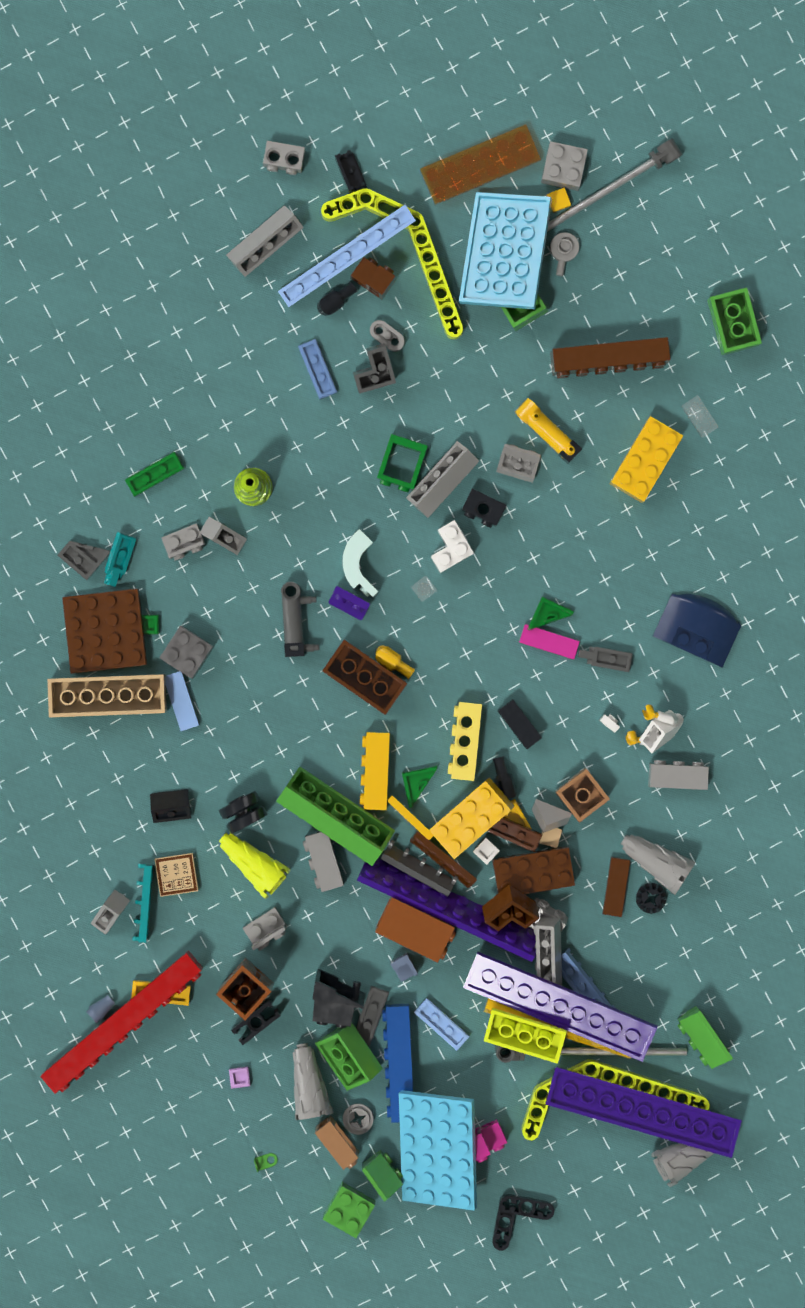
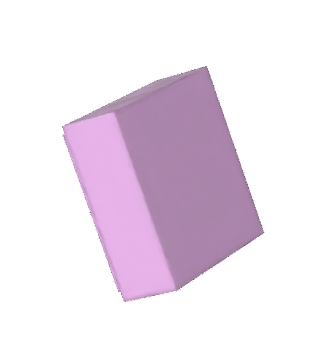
M248 1066L229 1069L231 1089L250 1086Z

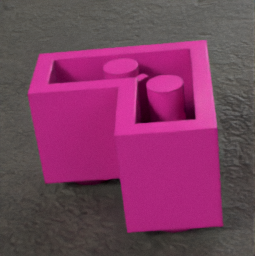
M497 1119L475 1129L476 1161L478 1163L487 1160L488 1156L491 1155V1150L499 1151L505 1147L504 1144H507L506 1137Z

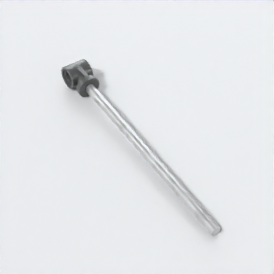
M672 138L657 147L658 152L656 154L654 151L648 153L650 160L549 221L547 232L651 167L655 166L659 170L662 168L661 163L665 162L668 165L681 157L683 154L674 139Z
M495 1045L496 1056L499 1061L504 1063L524 1061L525 1055H527L511 1049L508 1054L503 1055L500 1053V1050L504 1047ZM563 1047L561 1055H617L593 1047ZM649 1048L646 1055L686 1056L687 1048Z

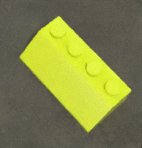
M492 1008L484 1042L558 1064L567 1030Z

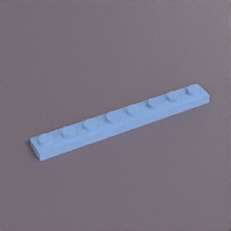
M403 205L278 291L288 307L292 306L415 222V218L407 206Z

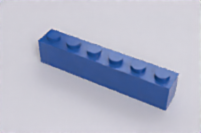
M409 1004L386 1005V1010H382L383 1022L387 1021V1029H383L384 1041H388V1048H384V1059L389 1062V1067L385 1068V1079H389L390 1087H386V1098H390L391 1106H387V1118L391 1117V1123L400 1122L399 1092L401 1090L413 1092Z

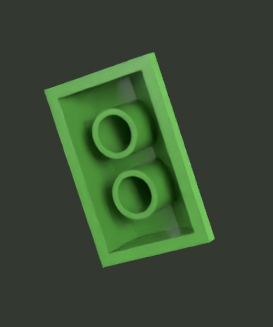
M696 1006L677 1018L679 1021L678 1028L683 1035L688 1034L690 1037L688 1042L693 1050H699L701 1053L699 1058L704 1066L709 1065L713 1069L733 1059Z
M352 1022L351 1027H338L315 1043L347 1091L371 1081L383 1069Z

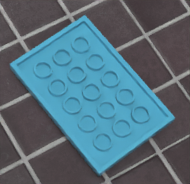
M476 192L459 296L460 304L535 309L551 210V197Z
M401 1090L399 1092L401 1174L403 1176L402 1201L475 1211L477 1208L474 1099Z

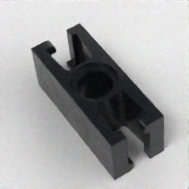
M513 699L497 711L526 749H529L542 739Z
M270 998L255 1009L246 1021L243 1019L232 1027L231 1031L234 1035L244 1025H247L251 1030L245 1038L238 1039L242 1045L281 1016L278 1008L274 1010L275 1014L268 1019H265L264 1015L261 1014L267 1006L273 1007V1002ZM258 1017L261 1019L262 1024L255 1027L251 1024V1019Z

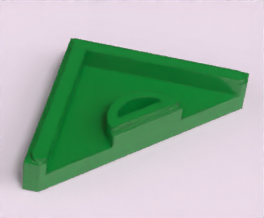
M542 597L527 629L532 630L570 617L574 611Z
M437 766L402 773L409 808L413 807L437 770Z

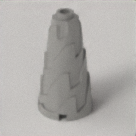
M633 834L630 836L626 835L621 842L625 853L639 863L644 870L655 877L656 881L674 895H676L696 863L675 851L671 852L656 843L653 844Z
M308 1043L296 1045L297 1049H294L295 1120L333 1114V1107L330 1105L314 1049H311Z
M678 1143L661 1150L658 1149L651 1153V1156H657L653 1162L664 1181L669 1179L671 1182L667 1183V1185L673 1187L715 1153Z

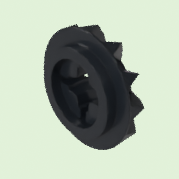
M655 883L644 884L638 889L636 894L638 907L643 912L650 914L660 912L665 906L667 899L665 890ZM647 891L651 895H657L654 899L656 905L651 902L644 903L648 899Z

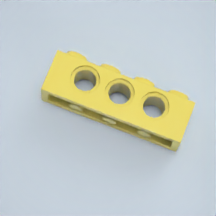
M459 702L458 706H454L453 717H457L456 725H452V736H455V742L450 745V755H453V761L448 764V774H451V779L474 781L482 704ZM466 716L472 720L471 726L467 728L461 725L462 718ZM468 736L470 739L469 745L461 746L459 744L460 737ZM460 755L468 757V762L464 766L457 763V758Z

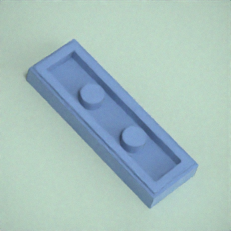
M316 339L299 345L298 348L319 400L336 394L337 390Z

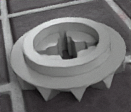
M360 1103L352 1104L343 1114L344 1127L352 1134L360 1135L366 1133L373 1124L371 1110ZM355 1111L359 1116H364V1118L361 1119L362 1126H360V1124H358L357 1121H353V1119L355 1118Z

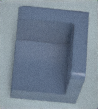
M407 953L390 962L401 982L418 975Z

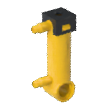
M529 398L515 411V414L548 443L567 464L582 450L574 440H571Z

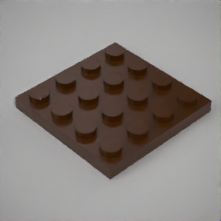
M139 589L62 597L71 674L147 665Z

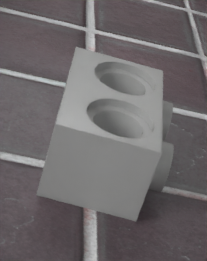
M267 141L263 166L272 172H278L279 169L286 171V174L289 175L302 173L305 147ZM273 153H277L280 156L276 162L269 159ZM292 156L299 159L295 165L288 163L289 158Z

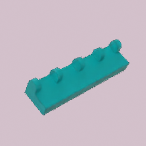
M138 864V868H144L143 881H137L136 884L143 886L142 900H135V904L141 905L140 919H134V923L140 924L139 936H133L132 940L146 943L149 934L154 865Z

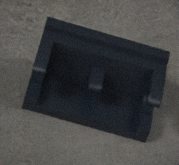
M348 150L343 155H335L336 163L348 193L367 188L354 153Z

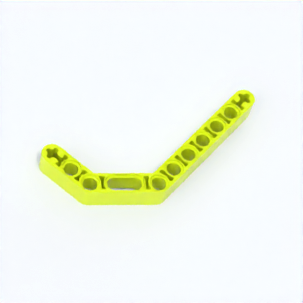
M366 188L324 203L321 213L323 219L328 222L363 210L386 218L389 214L378 209L380 203H387L397 209L403 205ZM365 194L371 197V201L368 203L361 201V197ZM345 201L353 203V207L349 210L344 209L342 205ZM337 204H339L341 213H338ZM327 208L334 210L332 216L326 213ZM408 208L413 217L420 220V224L418 226L410 224L405 229L409 231L444 331L448 338L458 339L462 335L463 326L424 218L419 212ZM422 235L426 237L427 241L424 244H419L416 238ZM429 253L433 256V260L425 262L423 255ZM436 271L439 273L440 278L432 280L429 274ZM442 289L446 292V296L438 298L436 291ZM449 307L452 309L453 314L448 317L444 316L442 310ZM453 320L454 327L459 328L457 334L449 332L451 330L449 321Z
M593 1059L584 1060L567 1069L568 1071L659 1096L661 1088H667L668 1094L662 1098L677 1102L678 1095L685 1094L687 1097L682 1102L683 1104L698 1108L695 1103L691 1102L692 1097L693 1101L698 1103L702 1100L704 1106L701 1105L700 1109L709 1110V1101L702 1094ZM589 1064L595 1065V1071L587 1073L585 1071L586 1066ZM607 1070L614 1072L611 1079L604 1078V1073ZM625 1076L632 1078L629 1085L622 1084V1079ZM552 1077L536 1085L533 1089L521 1127L522 1134L527 1140L532 1141L539 1136L548 1109V1105H545ZM643 1082L650 1083V1088L647 1091L640 1089ZM541 1089L547 1091V1095L544 1098L537 1096V1092ZM540 1108L541 1114L533 1116L531 1114L532 1109ZM532 1120L534 1121L533 1129L535 1132L528 1134L526 1128L530 1129Z

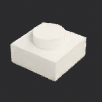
M603 714L599 719L601 723L614 733L620 728L617 725L618 720L610 714L608 717Z
M486 837L473 850L486 865L500 851Z

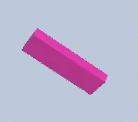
M524 625L519 643L574 660L580 641L539 628L528 630L529 625Z

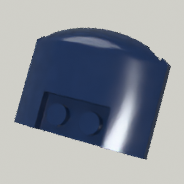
M671 594L653 637L723 668L741 625L726 608L711 599L694 594Z

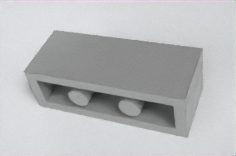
M654 760V764H649L648 787L708 790L709 767L704 766V762H692V765H685L684 761H673V765L666 764V761Z
M321 831L305 836L306 840L303 841L305 851L310 852L311 859L308 861L311 871L315 870L317 875L314 878L316 888H321V892L344 886L330 837Z

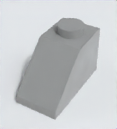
M208 517L200 531V534L236 555L239 554L247 540L211 517Z
M114 890L91 924L106 935L130 900Z

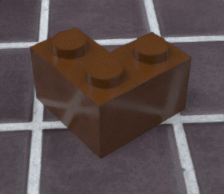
M363 257L351 274V279L383 300L395 283L394 271L386 265L384 267L377 266L378 263L370 257L368 259Z
M508 885L482 906L485 923L497 931H500L511 921L526 929L539 919L536 901L511 885Z

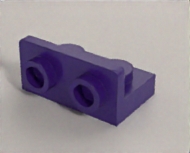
M338 586L335 587L328 602L330 605L358 620L364 618L370 606V603Z

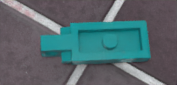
M119 532L116 533L105 567L106 577L104 584L116 587L118 578H121L123 574L125 575L136 538Z

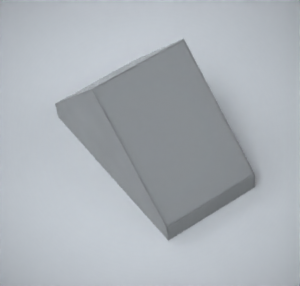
M538 799L535 800L532 807V812L543 833L566 825L572 814Z

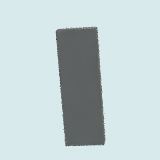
M372 985L356 1026L357 1031L369 1047L389 991Z

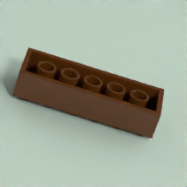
M668 337L552 349L550 352L552 376L562 379L568 378L570 374L582 377L587 376L589 372H595V375L607 374L608 370H614V373L626 372L628 368H633V371L645 370L648 366H652V369L664 368L670 361Z

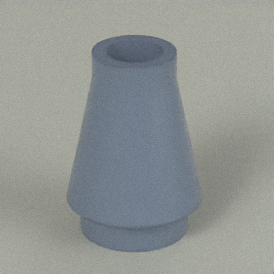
M107 995L89 1006L86 1012L97 1023L99 1020L102 1021L115 1003Z

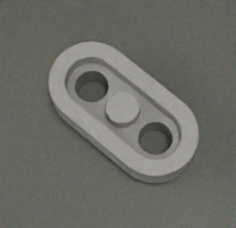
M377 320L371 324L370 334L380 344L384 343L386 348L392 352L400 351L403 348L404 337L402 334L382 320ZM379 327L382 328L383 333L377 334L376 329ZM393 339H397L399 342L396 346L391 344Z

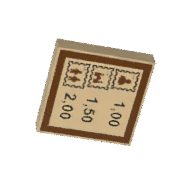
M193 853L155 858L160 897L199 891Z

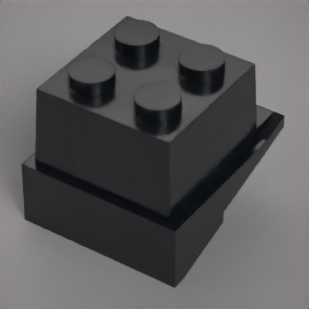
M317 969L313 992L314 1009L312 1021L319 1025H327L329 1023L335 1024L339 1028L351 1027L354 1008L363 1009L365 993L360 991L361 982L354 981L353 987L338 981L339 977Z

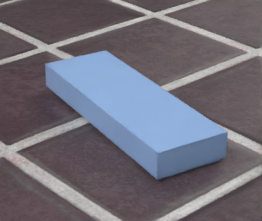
M179 671L165 676V685L180 731L199 726L183 673Z
M428 998L414 1011L418 1017L456 1051L470 1037Z

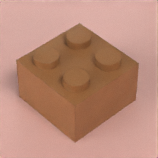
M586 768L555 790L556 794L579 823L610 800Z

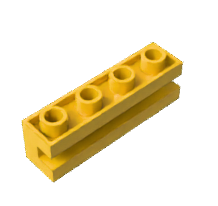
M367 732L366 736L362 738V747H366V755H362L361 766L365 767V774H361V786H364V793H360V805H364V809L387 810L390 733Z

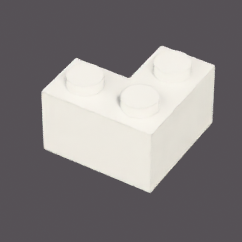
M455 520L438 529V533L444 541L446 548L432 555L431 559L439 573H442L474 553Z

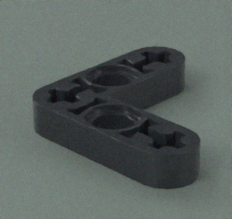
M512 1194L503 1195L499 1200L492 1237L494 1248L503 1251L509 1247L515 1215L549 1220L554 1215L553 1205L544 1200ZM507 1199H510L511 1203L517 1204L516 1200H520L518 1203V1210H515L516 1206L510 1205L509 1208H506L503 1202H506ZM524 1202L532 1204V1209L529 1212H524L521 1209ZM535 1203H537L538 1208L544 1209L545 1206H548V1209L551 1210V1212H547L546 1215H543V1211L537 1210V1214H534L536 1210ZM501 1218H508L510 1224L507 1227H501L499 1225ZM497 1230L502 1232L509 1231L508 1234L504 1233L503 1238L506 1243H502V1246H499L496 1239H500L501 1232H497Z

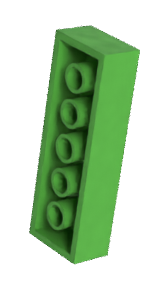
M302 767L298 768L276 801L371 866L379 858L395 832L394 829Z

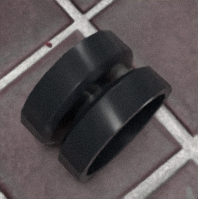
M256 791L246 796L242 795L229 802V805L218 810L222 819H228L232 816L236 817L227 824L230 834L268 815L264 806L251 809V806L260 800Z

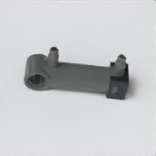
M287 582L281 589L285 657L305 656V652L319 651L320 648L318 644H304L301 604L316 603L317 599L311 596L301 597V590L298 584ZM289 586L296 588V594L293 597L286 595V589Z

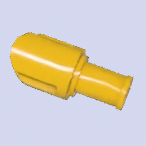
M384 645L376 649L375 658L379 664L390 671H398L407 679L412 676L415 669L403 662L400 654Z

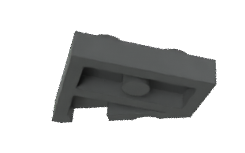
M69 541L57 556L84 579L88 580L110 555V551Z

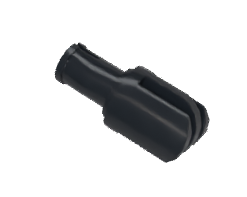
M349 282L338 292L332 290L317 304L318 312L325 316L335 313L344 306L346 299L357 292L356 287L352 282Z
M505 757L494 758L493 762L497 774L494 778L495 784L508 799L516 797L517 792L513 776L507 771Z

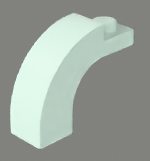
M359 529L350 538L345 547L343 570L347 581L353 589L360 584L362 586L360 590L367 597L369 595L374 597L378 591L363 577L359 568L362 554L373 542Z

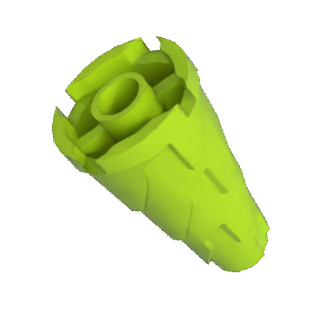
M259 468L245 469L235 479V495L245 505H262L269 499L272 493L273 486L269 475ZM254 482L252 486H248V484Z

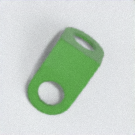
M273 1153L254 1158L257 1172L275 1166L278 1161L277 1156ZM269 1156L274 1157V1163H268L267 1158Z

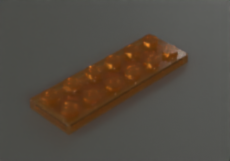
M525 124L420 168L432 200L437 205L541 161V158Z

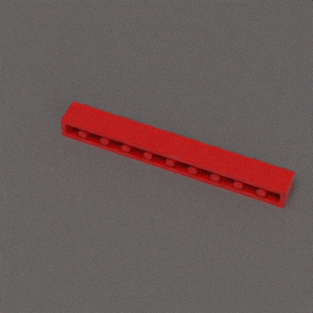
M188 950L49 1067L40 1077L54 1094L59 1090L64 1092L70 1086L69 1082L73 1078L78 1080L85 1074L83 1070L86 1067L92 1068L100 1061L98 1057L102 1054L108 1055L114 1049L113 1045L117 1041L121 1044L129 1037L127 1033L130 1030L136 1031L143 1025L142 1020L146 1017L152 1018L158 1012L156 1009L161 1004L165 1007L173 1000L171 996L177 992L179 995L187 988L185 985L190 980L192 982L196 981L202 975L200 973L203 969L201 964Z

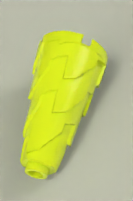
M225 833L219 840L221 849L265 899L269 897L266 892L272 895L285 880L284 871L287 874L290 872L287 866L276 859L274 860L266 853L259 851L250 843L234 834L228 835Z

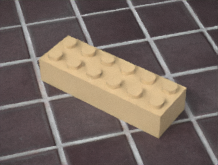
M165 674L47 679L49 718L167 713Z

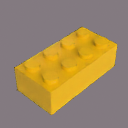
M650 416L609 484L643 503L683 435Z
M489 777L429 831L455 859L511 811L514 805Z

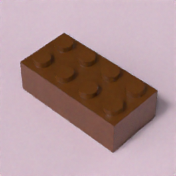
M343 640L322 670L384 715L387 714L407 685L405 681L346 640Z
M568 846L492 859L498 893L508 885H511L523 894L575 886Z

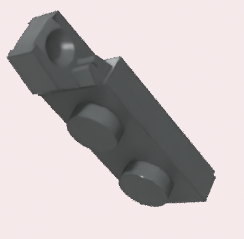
M590 647L589 651L579 650L578 657L587 659V664H591V666L624 672L630 671L632 653L600 647Z

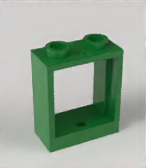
M391 434L377 476L380 484L388 487L394 484L399 486L398 490L409 493V490L413 491L428 446ZM393 444L420 453L411 483L383 475Z

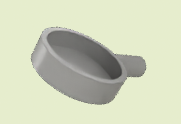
M570 233L557 234L550 244V252L558 261L557 276L564 275L566 262L573 260L579 251L578 240Z

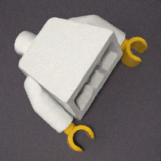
M646 705V710H642L646 720H653L640 737H637L635 731L627 732L625 737L629 745L639 743L644 745L651 753H654L675 736L682 726L684 719L681 714H675L672 710L655 712L652 705Z

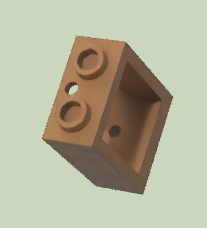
M331 1115L315 1127L316 1136L343 1170L347 1167L350 1169L358 1163L359 1150Z

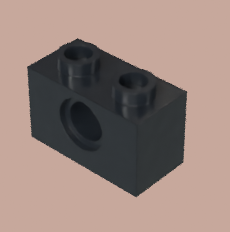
M471 489L462 511L465 512L464 516L473 520L475 517L481 519V524L491 528L492 525L497 526L506 505L477 490ZM481 504L487 505L489 509L485 515L478 512V506Z

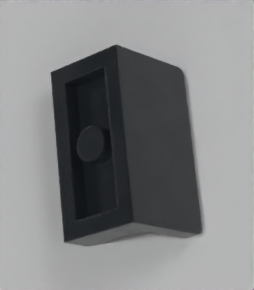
M188 789L150 794L153 823L192 818Z

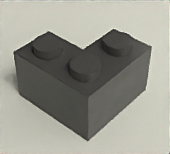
M383 343L366 348L371 367L353 372L359 394L396 383L386 345Z

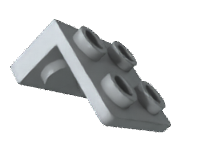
M276 907L243 927V930L253 944L251 947L253 951L257 948L260 951L267 947L270 943L269 940L272 938L275 941L285 935V930L287 929V925Z

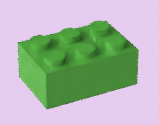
M747 287L712 296L707 300L722 356L762 344Z

